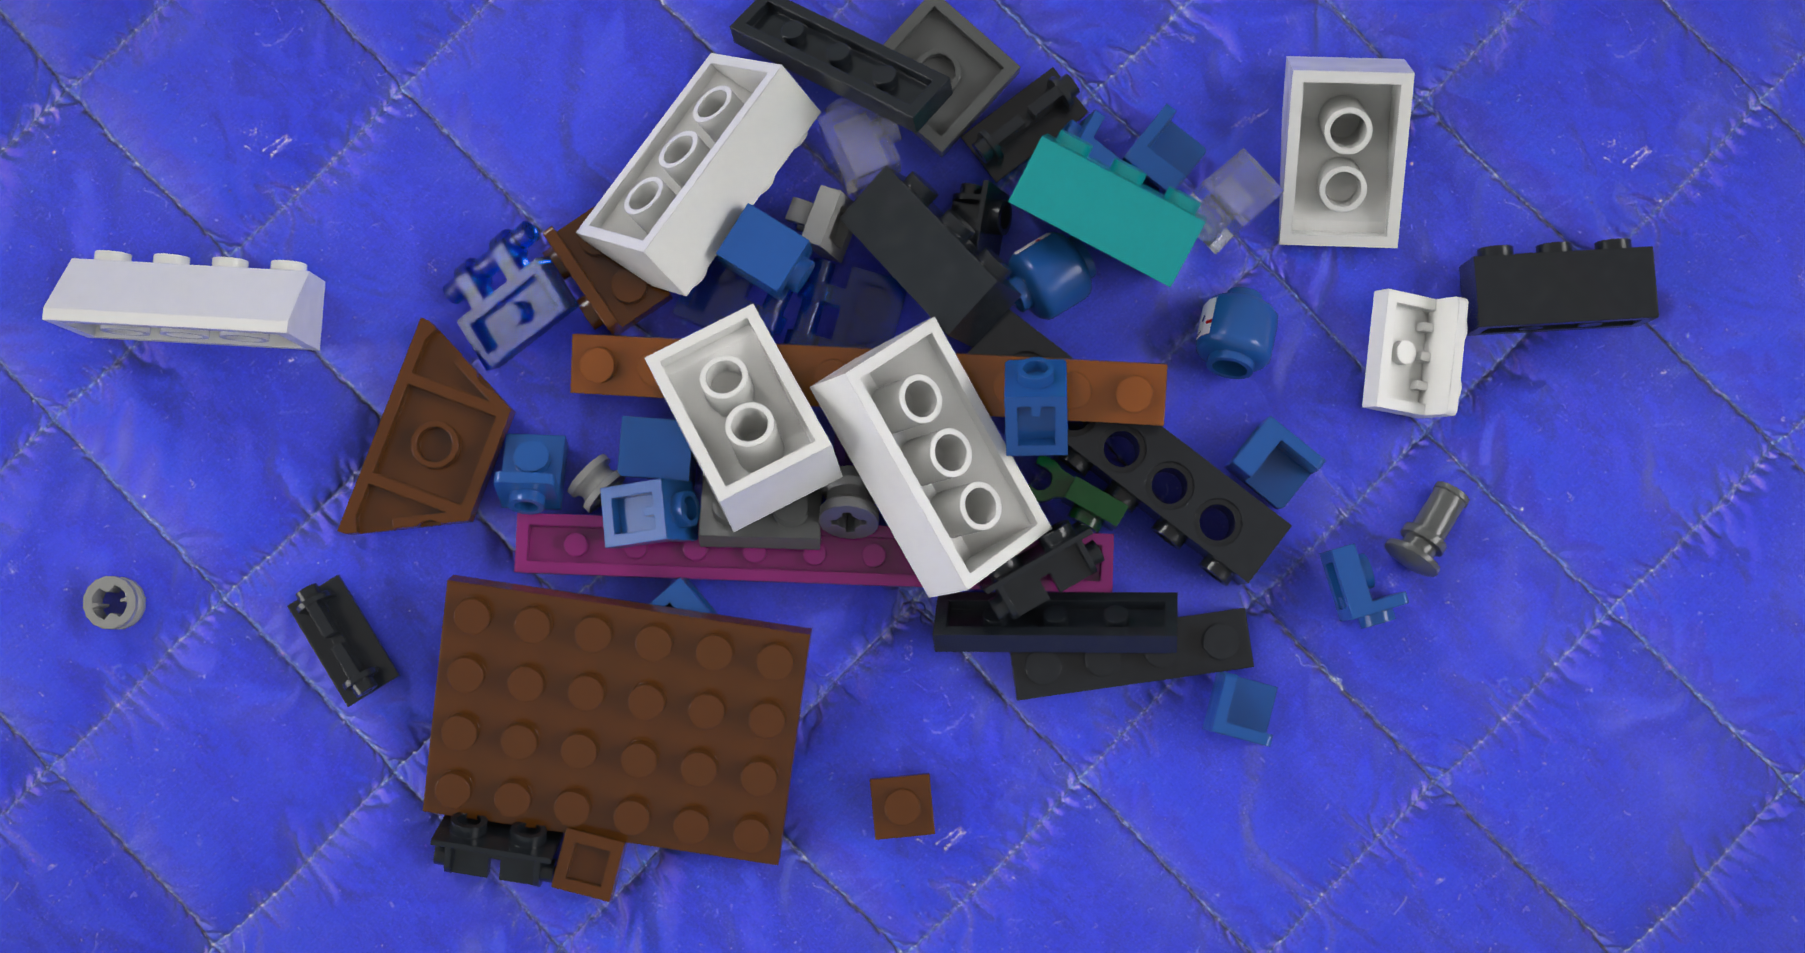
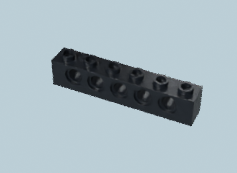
M1010 309L968 352L973 354L1074 359ZM1088 422L1082 429H1068V455H1056L1064 464L1079 475L1085 477L1091 471L1108 484L1104 492L1128 505L1129 507L1126 511L1133 513L1136 507H1138L1153 518L1156 522L1151 529L1168 544L1180 550L1185 543L1203 557L1198 565L1208 575L1225 586H1228L1232 580L1238 585L1249 583L1292 527L1291 524L1163 426ZM1121 436L1132 443L1135 457L1131 465L1118 467L1107 460L1104 454V444L1108 438ZM1168 472L1178 478L1181 483L1182 493L1176 503H1163L1155 497L1152 491V480L1155 474ZM1206 508L1218 509L1227 517L1229 529L1222 540H1212L1203 534L1200 528V517Z

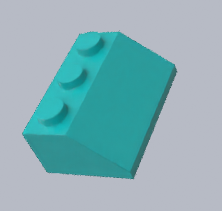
M1061 129L1057 138L1048 133L1043 135L1008 202L1171 287L1206 223L1207 217L1197 212L1201 202L1172 186L1168 187L1165 195L1143 184L1147 176L1145 172L1121 159L1115 158L1111 166L1091 157L1089 154L1093 145L1070 132Z

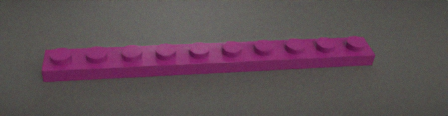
M517 513L514 569L516 573L679 579L683 577L694 580L923 588L888 526L878 525V529L873 534L856 539L840 538L827 533L821 528L820 550L700 547L699 537L696 541H668L616 549L605 548L603 516L544 513L529 515ZM1093 533L1082 539L1084 544L1093 540L1099 547L1105 561L1096 566L1097 573L1090 575L1063 592H1112L1114 534ZM1034 541L1028 547L1019 552L1018 555L1039 544V541ZM1049 574L1040 579L1046 592H1059ZM977 584L970 588L974 590H982L979 586H977Z

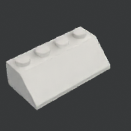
M710 53L576 231V234L582 240L651 286L687 297L692 288L698 285L705 277L709 265L717 256L716 252L748 203L754 205L760 195L771 187L776 173L793 150L799 147L806 139L809 128L821 111L783 65Z
M96 250L94 259L72 258L43 307L42 320L87 338L320 351L325 281L312 272L307 271V264L290 260H272L270 269L248 268L249 261L233 257H213L212 266L190 265L189 257L176 254H154L153 263L133 262L132 255L124 252Z
M935 317L860 355L810 386L812 393L929 598L969 590L1052 529L1014 458L1006 456L1004 440Z

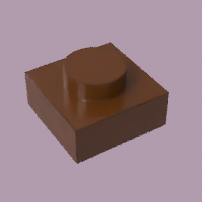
M929 773L870 778L875 840L935 834Z
M567 827L551 887L610 902L613 900L627 842Z

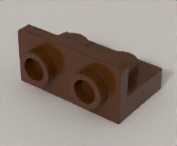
M593 207L558 231L553 226L544 230L542 233L551 247L544 251L543 255L562 282L571 276L584 294L575 302L594 330L605 324L613 335H620L672 300L673 297L669 291L651 286L582 240L576 234V231L594 209Z

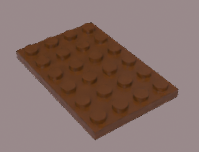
M452 575L447 580L423 811L450 816L457 812L467 813L466 818L478 820L477 815L486 816L489 822L509 825L518 821L527 823L525 827L536 829V825H543L549 831L562 833L566 832L567 827L626 841L627 843L778 865L781 857L812 628Z

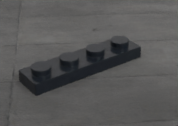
M755 0L730 26L734 43L776 64H781L784 68L916 134L953 94L950 77L790 0Z
M957 592L941 595L937 598L933 628L935 652L1177 653L1178 592H1047L1050 597L1049 600L1015 620L1008 616L999 621L988 602L989 599L997 595L996 592L989 594L985 592Z
M1245 608L1178 617L1177 653L1009 652L1017 701L1254 667Z

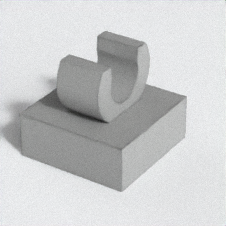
M823 185L820 186L814 203L793 197L785 220L797 224L796 229L802 231L801 236L810 241L812 250L820 257L842 263L853 233L839 218L853 201L841 190Z

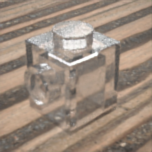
M844 97L828 105L825 108L826 115L817 118L821 137L847 195L867 187L886 165L897 172H901V160L894 143L902 140L896 123Z
M1245 148L1241 149L1204 180L1190 195L1201 202L1197 212L1207 217L1198 238L1215 255L1251 225L1284 192L1280 185Z

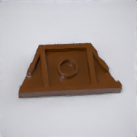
M420 318L337 531L348 535H360L474 521L506 434L514 418L515 411L435 324L429 320Z

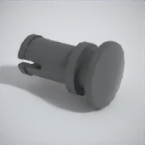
M1437 481L1431 495L1414 521L1405 523L1400 530L1403 539H1388L1384 544L1386 551L1398 563L1413 572L1427 577L1437 576L1440 572V566L1433 558L1434 556H1442L1447 549L1444 540L1462 510L1467 507L1470 499L1457 487L1443 481Z

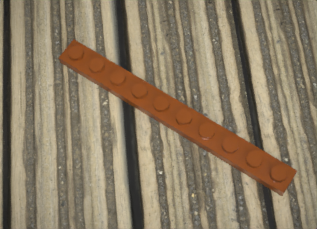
M587 333L572 334L570 393L664 398L646 363L645 357L683 338ZM775 343L810 406L820 407L810 386L853 359L874 349ZM955 353L989 415L1005 417V362L1008 360H1024L1031 356ZM1042 357L1046 359H1064L1067 362V421L1164 426L1168 364Z

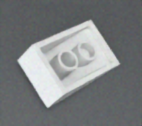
M1286 56L1281 130L1279 245L1398 248L1415 76L1414 71L1405 59Z
M754 304L645 357L649 369L733 532L843 477L829 438Z

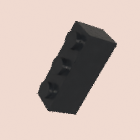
M886 165L839 219L931 318H936L941 329L948 336L974 347L1021 297L1022 294L1006 279L1013 271L988 247H985L982 252L976 248L969 240L975 234V231L953 210L948 209L943 213L933 203L939 194L925 179L914 171L905 177Z
M1628 238L1598 241L1594 243V250L1573 251L1572 242L1544 243L1535 247L1536 253L1514 254L1513 246L1511 245L1487 246L1477 249V256H1473L1459 267L1461 297L1468 299L1469 302L1467 336L1637 327L1659 317L1653 246L1632 247L1631 239Z

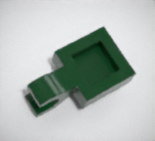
M1046 456L1038 457L1035 465L1046 470L1051 477L1050 486L1044 490H1037L1029 485L1038 503H1045L1052 499H1061V502L1071 507L1067 516L1075 522L1079 521L1090 527L1095 533H1099L1102 526L1111 531L1118 526L1129 507L1128 505L1078 476L1073 477L1068 474L1052 458Z

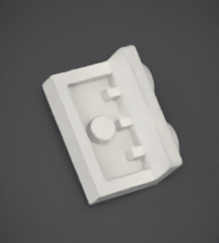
M1394 289L1374 291L1362 408L1418 419L1456 415L1462 390L1461 372L1464 343L1468 331V299L1457 296L1434 299Z

